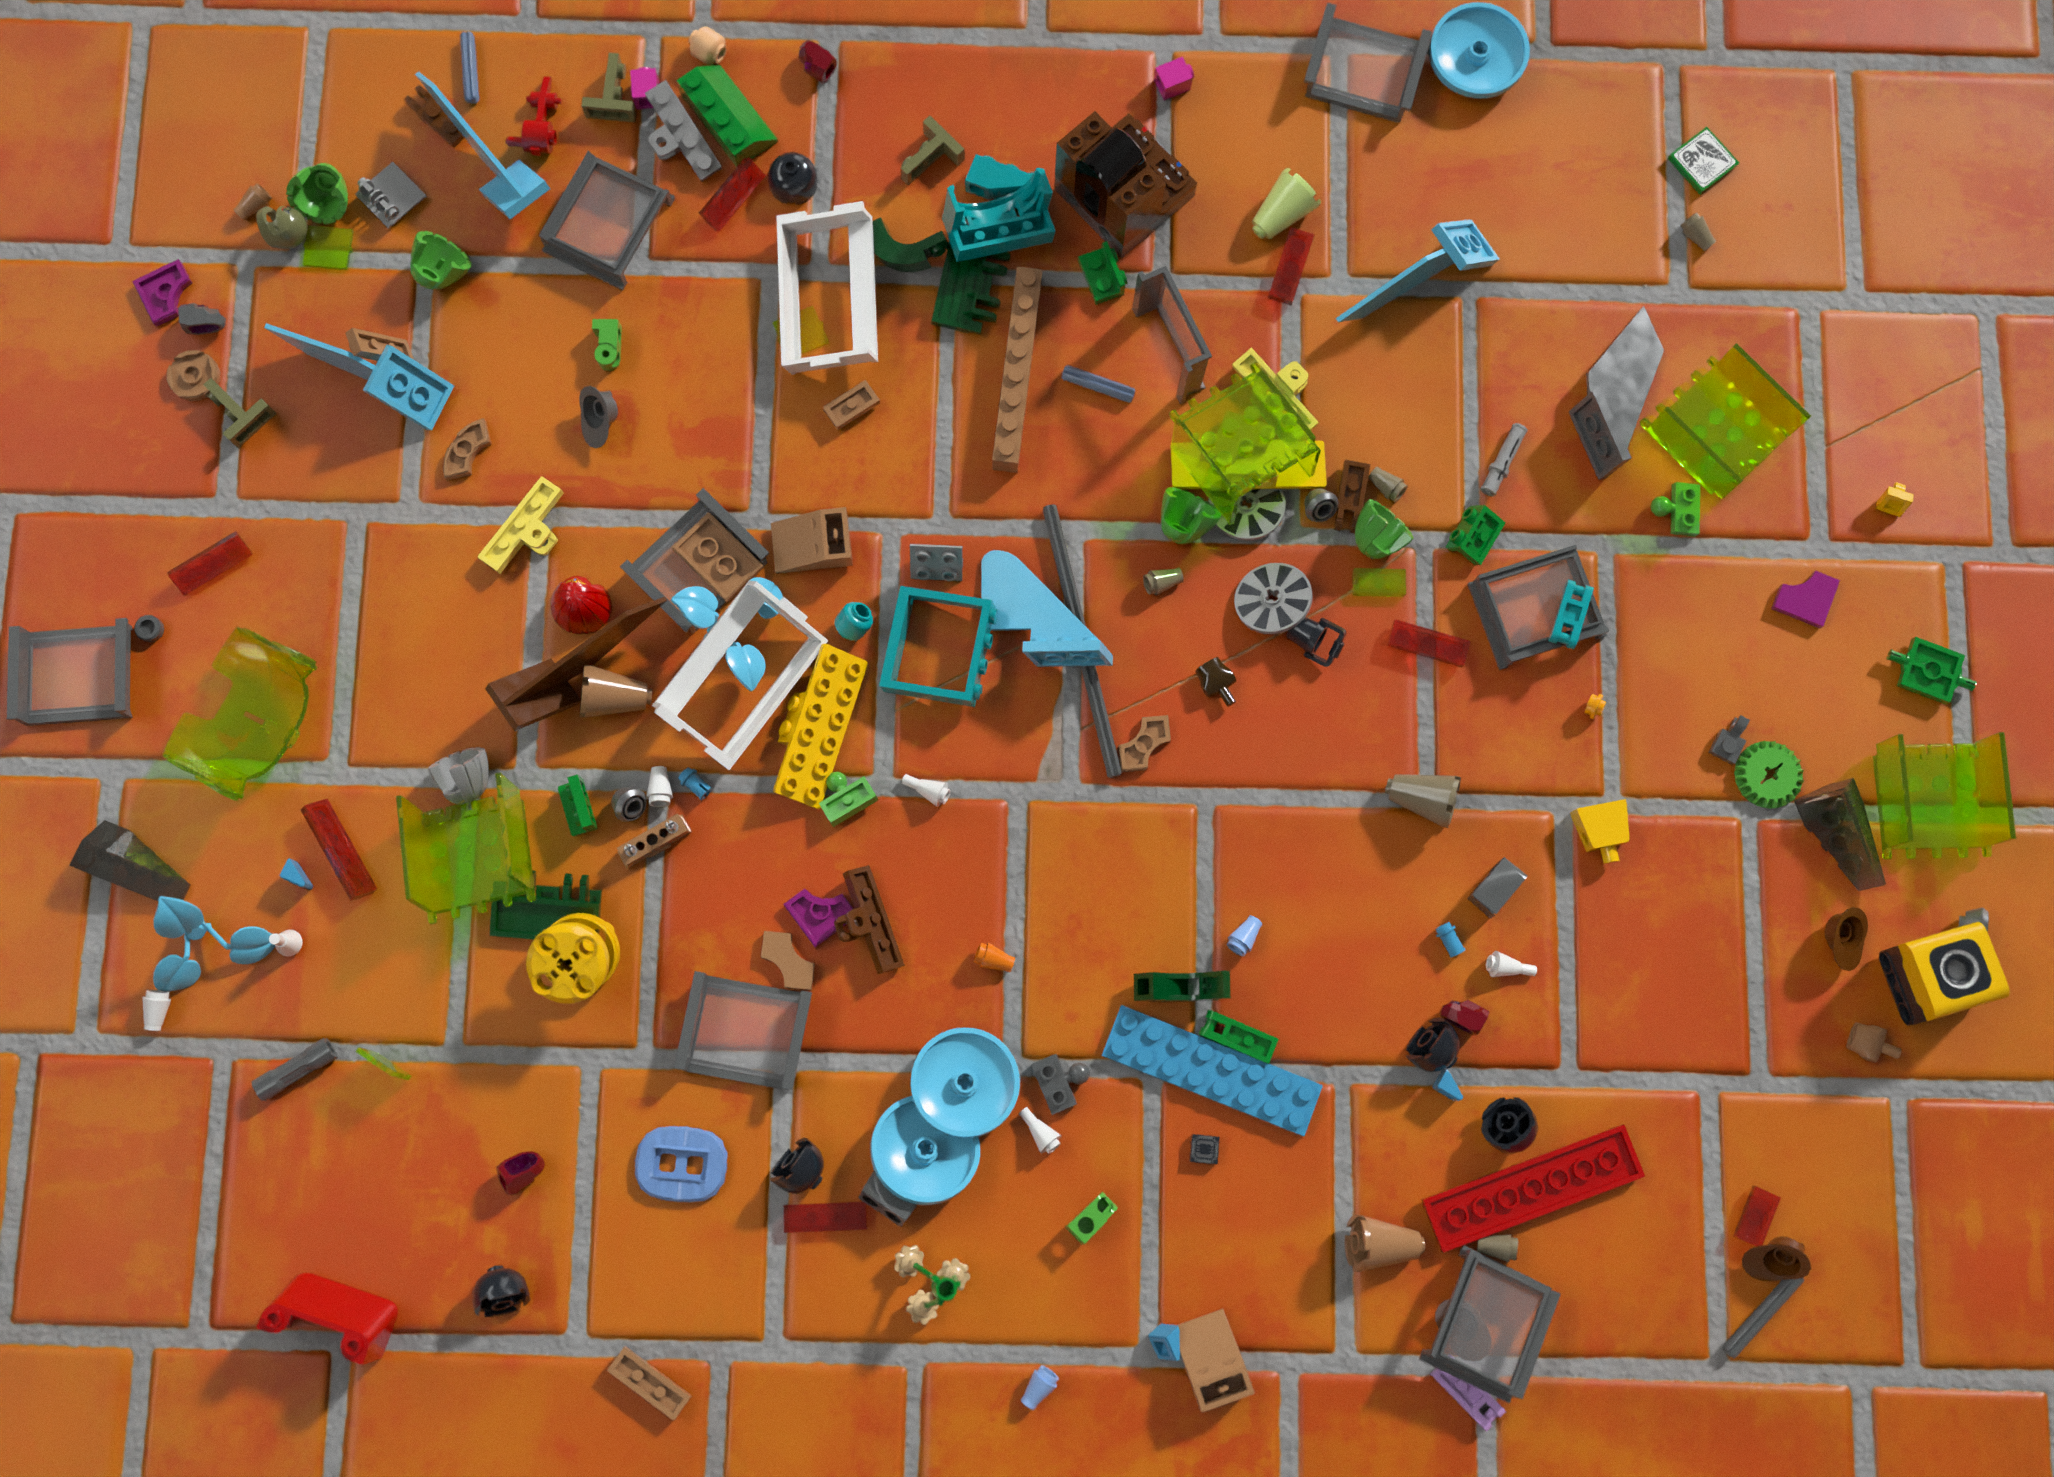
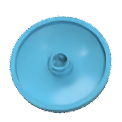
M1482 2L1463 4L1447 12L1437 23L1429 44L1430 62L1439 80L1449 89L1460 95L1479 99L1495 97L1511 89L1521 78L1530 55L1528 36L1515 16L1499 6Z
M964 1027L950 1029L938 1034L921 1049L912 1068L910 1086L915 1107L921 1117L932 1128L951 1137L974 1138L993 1131L1007 1119L1019 1095L1020 1077L1016 1061L1002 1041L986 1031Z
M912 1096L894 1103L880 1117L872 1134L870 1156L877 1177L892 1194L909 1203L934 1205L952 1199L969 1184L979 1164L980 1141L979 1136L974 1138L951 1137L932 1128L921 1117L915 1107Z

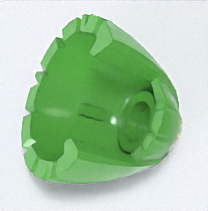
M319 163L302 169L290 179L286 188L287 200L290 206L298 210L303 217H307V220L311 219L313 222L320 224L322 222L324 224H331L343 217L348 204V191L341 172L328 163Z
M420 231L414 238L410 268L414 280L421 287L430 290L448 287L461 279L470 270L472 263L469 261L470 259L467 254L461 252L462 249L457 248L456 244L451 241L448 242L441 235H433L429 231Z
M1169 487L1164 492L1161 506L1162 531L1172 542L1178 544L1191 543L1208 533L1219 521L1221 513L1218 512L1219 510L1215 506L1209 504L1208 501H1205L1197 495L1195 497V494L1189 491Z
M1369 499L1365 503L1359 514L1355 527V542L1358 549L1368 558L1380 559L1401 550L1414 537L1408 527L1399 518H1395L1396 515L1373 499Z

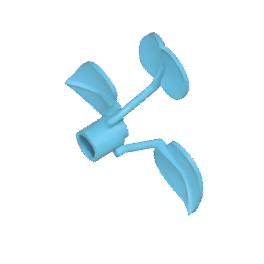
M755 577L750 580L757 581L779 600L783 597L780 589L774 582L761 577ZM699 586L688 587L679 591L670 600L692 625L701 629L708 628L704 638L718 620L719 614L715 612L718 607V601L713 593L706 588ZM766 602L758 610L760 616L765 619L773 618L779 614ZM734 642L726 650V662L736 678L751 692L756 688L764 675L766 668L764 657L754 646L747 644L742 647L739 642Z
M160 896L153 920L154 929L158 935L166 938H178L185 934V953L183 958L178 955H168L157 964L153 973L154 986L159 991H175L185 989L199 979L201 974L199 963L194 960H188L190 957V940L201 939L206 931L225 949L231 950L229 953L230 960L238 964H251L266 957L275 947L274 944L269 942V937L272 933L260 927H244L231 936V944H229L212 928L211 923H205L202 911L197 906L180 899Z

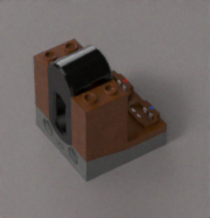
M1094 111L1057 142L1054 189L1104 241L1108 242L1111 248L1115 249L1121 259L1195 196L1197 182L1189 175V171L1155 140V136L1139 120H1135L1129 113L1111 128Z

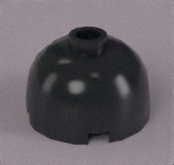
M796 152L784 153L776 157L770 164L768 171L770 191L777 200L784 204H787V202L795 203L796 205L802 204L810 200L816 193L818 183L816 168L811 160L803 154Z
M1441 1017L1430 1020L1429 1022L1432 1025L1427 1029L1423 1026L1420 1027L1406 1047V1051L1410 1053L1406 1055V1058L1418 1068L1431 1073L1451 1068L1457 1061L1460 1048L1457 1032Z
M1503 1097L1489 1104L1482 1115V1134L1490 1145L1503 1153L1513 1154L1526 1150L1534 1142L1538 1132L1536 1115L1526 1102L1516 1097H1513L1514 1099H1505Z
M805 1137L795 1142L799 1147L792 1153L788 1149L772 1170V1174L775 1177L770 1178V1181L785 1192L799 1194L807 1191L809 1188L814 1190L823 1179L821 1176L824 1169L822 1153L814 1143Z
M502 1265L489 1268L487 1273L477 1280L472 1291V1302L477 1316H479L480 1312H484L485 1317L512 1313L516 1311L514 1305L523 1301V1306H525L531 1300L525 1278L520 1272L504 1268Z

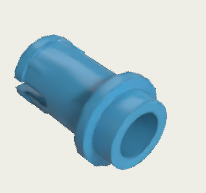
M688 767L678 777L681 781L680 785L688 787L700 800L705 799L704 795L708 796L713 788L696 774V769Z
M1447 922L1435 930L1438 933L1436 937H1440L1450 958L1466 949L1456 935L1455 925L1452 926L1450 922Z

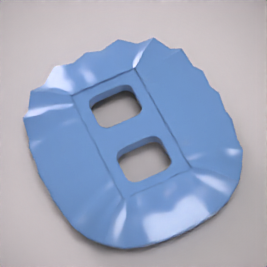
M687 1126L658 1127L648 1132L638 1145L635 1158V1176L639 1187L651 1197L674 1202L706 1201L717 1195L719 1189L725 1183L728 1153L724 1147L723 1140L713 1132ZM662 1154H674L676 1156V1165L673 1172H663L660 1170ZM690 1156L703 1158V1169L700 1175L687 1173V1161Z

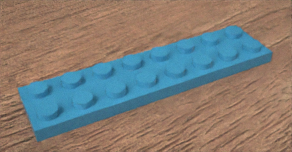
M1123 1005L1120 1006L1101 1055L1300 1136H1305L1323 1087L1319 1083L1264 1063Z

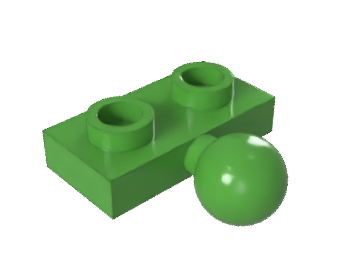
M1675 482L1672 484L1671 501L1665 496H1658L1651 502V511L1654 515L1663 517L1671 513V534L1693 537L1699 535L1700 485Z
M832 772L827 777L826 784L828 789L835 792V794L819 802V805L834 827L877 802L878 798L865 776L847 786V778L843 773Z

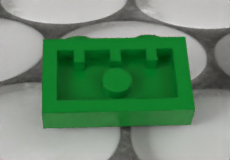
M1107 241L1102 243V248L1078 256V263L1096 305L1124 295L1125 285L1128 284L1125 272L1123 270L1119 271L1117 266V253L1114 248L1109 247Z
M1486 505L1470 506L1463 512L1462 520L1458 527L1450 534L1446 548L1449 551L1460 552L1474 565H1481L1506 522Z
M578 774L567 777L569 783L558 786V792L571 835L575 837L597 830L598 827L584 779Z

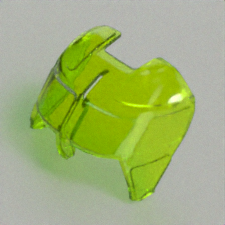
M238 626L230 634L212 663L213 669L228 677L233 683L224 702L212 720H205L191 713L184 712L162 753V756L174 766L194 774V778L235 801L243 799L245 785L248 780L256 779L267 773L277 764L288 748H292L300 734L298 729L304 719L309 699V691L305 679L318 668L316 661L275 641L271 642L244 627L242 629ZM247 711L263 719L264 722L261 725L245 717L243 714Z

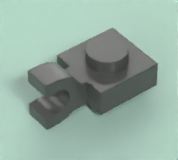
M1741 715L1738 718L1735 717L1728 731L1725 729L1719 730L1708 753L1731 765L1735 764L1746 743V740L1740 738V735L1744 732L1750 720Z

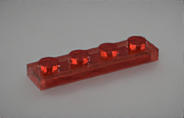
M328 798L304 805L301 812L350 901L373 894L377 887Z

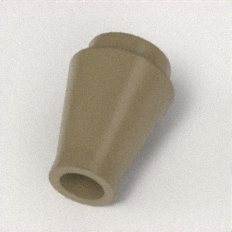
M1697 212L1680 225L1683 229L1682 233L1700 246L1703 251L1716 242L1703 215L1700 217Z
M1376 467L1368 477L1388 501L1397 502L1408 487L1404 483V479L1390 474L1379 467Z
M1180 568L1150 570L1148 574L1143 576L1146 592L1149 595L1154 594L1156 596L1184 581Z
M1499 1235L1478 1239L1477 1252L1509 1262V1260L1516 1261L1518 1238H1512L1511 1235Z

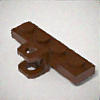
M870 865L846 871L843 873L855 909L834 921L839 940L850 942L865 937L877 974L905 966ZM844 924H847V925H848L849 930H850L849 933H846V932L844 931V929H843V925H844Z

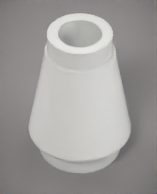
M664 766L652 767L646 799L649 800V805L653 807L668 806L673 795L667 768Z
M146 990V996L142 997L144 1029L160 1031L171 1002L169 992Z

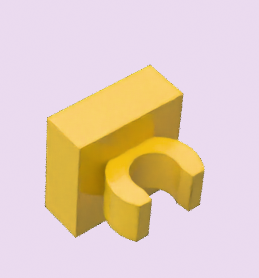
M1895 482L1894 488L1889 486L1877 500L1876 509L1901 517L1913 503L1914 495L1905 492V485Z

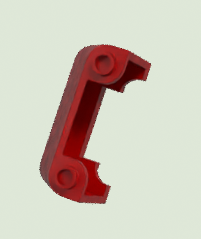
M306 1272L295 1276L262 1312L256 1328L275 1334L292 1327L293 1322L300 1318L344 1333L340 1345L342 1355L349 1361L364 1365L383 1357L397 1320L398 1309L396 1304L387 1298Z

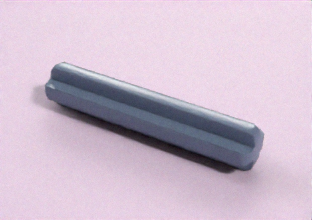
M462 32L460 34L464 99L469 104L477 103L479 101L475 37L472 32Z
M1066 365L1062 372L1063 380L1126 402H1131L1134 398L1135 389L1069 365Z

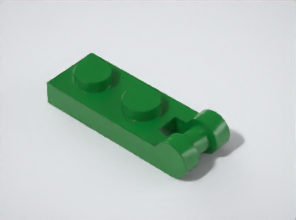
M1207 1011L1205 1016L1207 1021L1204 1028H1200L1199 1036L1264 1063H1270L1279 1040L1278 1038L1215 1011ZM1217 1023L1224 1025L1221 1035L1214 1032Z

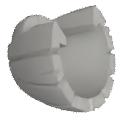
M481 747L462 750L461 753L459 751L448 755V757L436 761L428 768L430 775L443 792L445 798L455 804L462 805L475 801L484 793L488 784V758L486 750Z

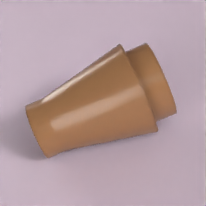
M256 183L254 186L250 185L233 210L245 221L257 213L259 209L269 206V201L273 198L261 185Z

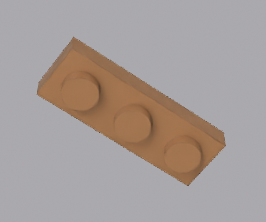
M351 328L345 333L349 342V348L354 356L378 361L385 346L391 345L414 360L407 340Z
M626 1346L623 1347L607 1370L673 1421L692 1397V1395Z

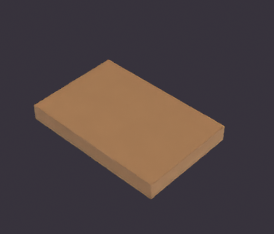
M710 512L671 547L726 603L764 568L763 564Z

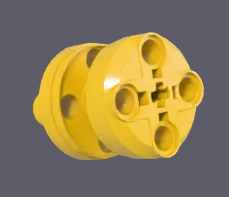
M573 913L560 918L538 934L528 950L526 967L533 990L549 1000L564 1004L576 1003L589 998L614 974L620 959L619 941L613 926L595 915ZM596 929L602 930L605 933V941L595 931ZM543 974L553 983L552 986L543 984L541 979Z

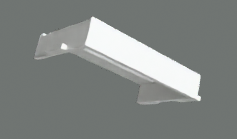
M863 201L833 206L834 211L807 215L806 211L777 216L781 366L792 375L811 370L865 362H878L872 216L864 208ZM848 227L853 350L801 358L797 235Z
M749 580L652 706L656 709L654 713L680 732L683 729L706 747L704 752L730 770L816 658L821 645L826 644L829 640L805 622L808 616L785 597L779 600L757 581ZM764 602H766L805 634L808 639L721 751L677 715L726 653V650L734 643Z

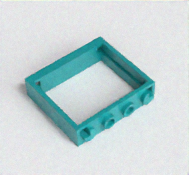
M900 586L879 687L886 693L975 707L976 700H979L983 690V686L980 684L981 675L986 674L988 660L985 659L986 651L992 647L993 634H990L992 624L997 622L996 615L998 609H995L993 601ZM914 600L982 610L965 692L897 681Z

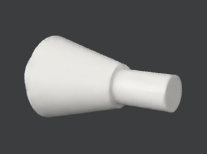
M907 774L902 779V784L916 789L919 794L936 807H939L941 803L945 804L950 796V789H948V783L919 780Z
M285 930L279 934L274 933L269 937V942L274 944L277 951L283 956L297 954L303 943L301 935L295 930Z
M1494 951L1492 955H1489L1486 961V969L1491 977L1519 974L1535 976L1537 973L1536 966L1523 964L1498 951Z
M1027 1107L1019 1113L1029 1126V1130L1040 1153L1046 1151L1050 1154L1060 1146L1059 1139L1062 1135L1041 1120H1037Z

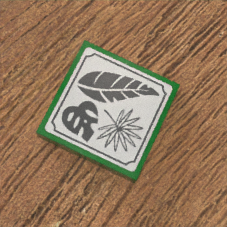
M1708 127L1697 133L1667 158L1699 195L1739 165V161Z

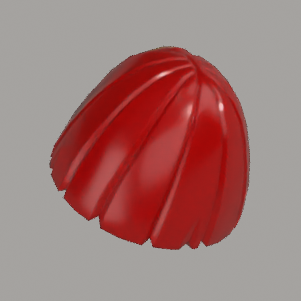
M569 577L560 582L552 593L553 595L550 600L552 617L559 627L569 633L588 634V632H595L602 628V625H605L610 618L612 602L608 591L603 585L591 584L585 577Z

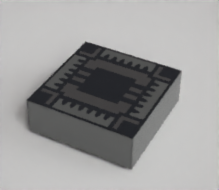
M1192 1134L1190 1162L1218 1164L1220 1137Z

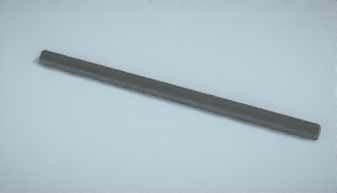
M1055 504L1043 507V514L1065 604L1085 625L1057 506ZM1081 666L1107 776L1109 778L1118 777L1121 775V768L1096 666Z

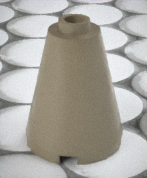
M1395 774L1393 779H1388L1385 793L1389 794L1390 801L1442 827L1449 828L1457 801L1456 797L1457 791L1460 788L1461 777Z

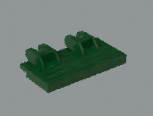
M952 246L947 249L931 325L968 334L969 332L980 334L983 323L974 321L972 318L996 322V313L975 308V304L999 308L1001 301L989 296L993 276L983 274L982 272L1006 276L1008 269L1005 266L985 261L987 257L1005 262L1010 260L1011 253L1002 252L957 262Z
M512 869L509 894H506L507 882H494L489 936L535 939L542 931L569 914L587 913L600 918L602 890L590 889L589 892V875H582L579 883V898H572L573 875L566 873L563 882L562 899H560V886L536 885V871L529 870L526 876V894L519 893V869Z

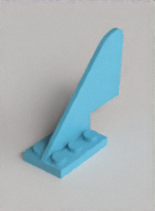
M993 550L984 555L981 563V598L992 600L995 609H998L996 615L997 622L992 624L991 631L1031 630L1030 641H1023L1022 652L1037 667L1113 666V655L1105 645L1016 556L1000 550Z

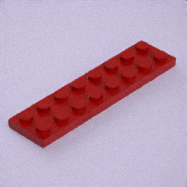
M1624 1124L1423 1198L1421 1201L1440 1251L1444 1253L1646 1176Z

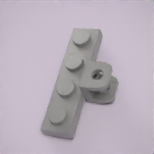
M664 80L645 93L647 99L664 123L662 127L655 130L648 138L651 147L659 159L667 160L682 151L701 182L721 170L722 166L668 82ZM661 142H666L664 147H659Z

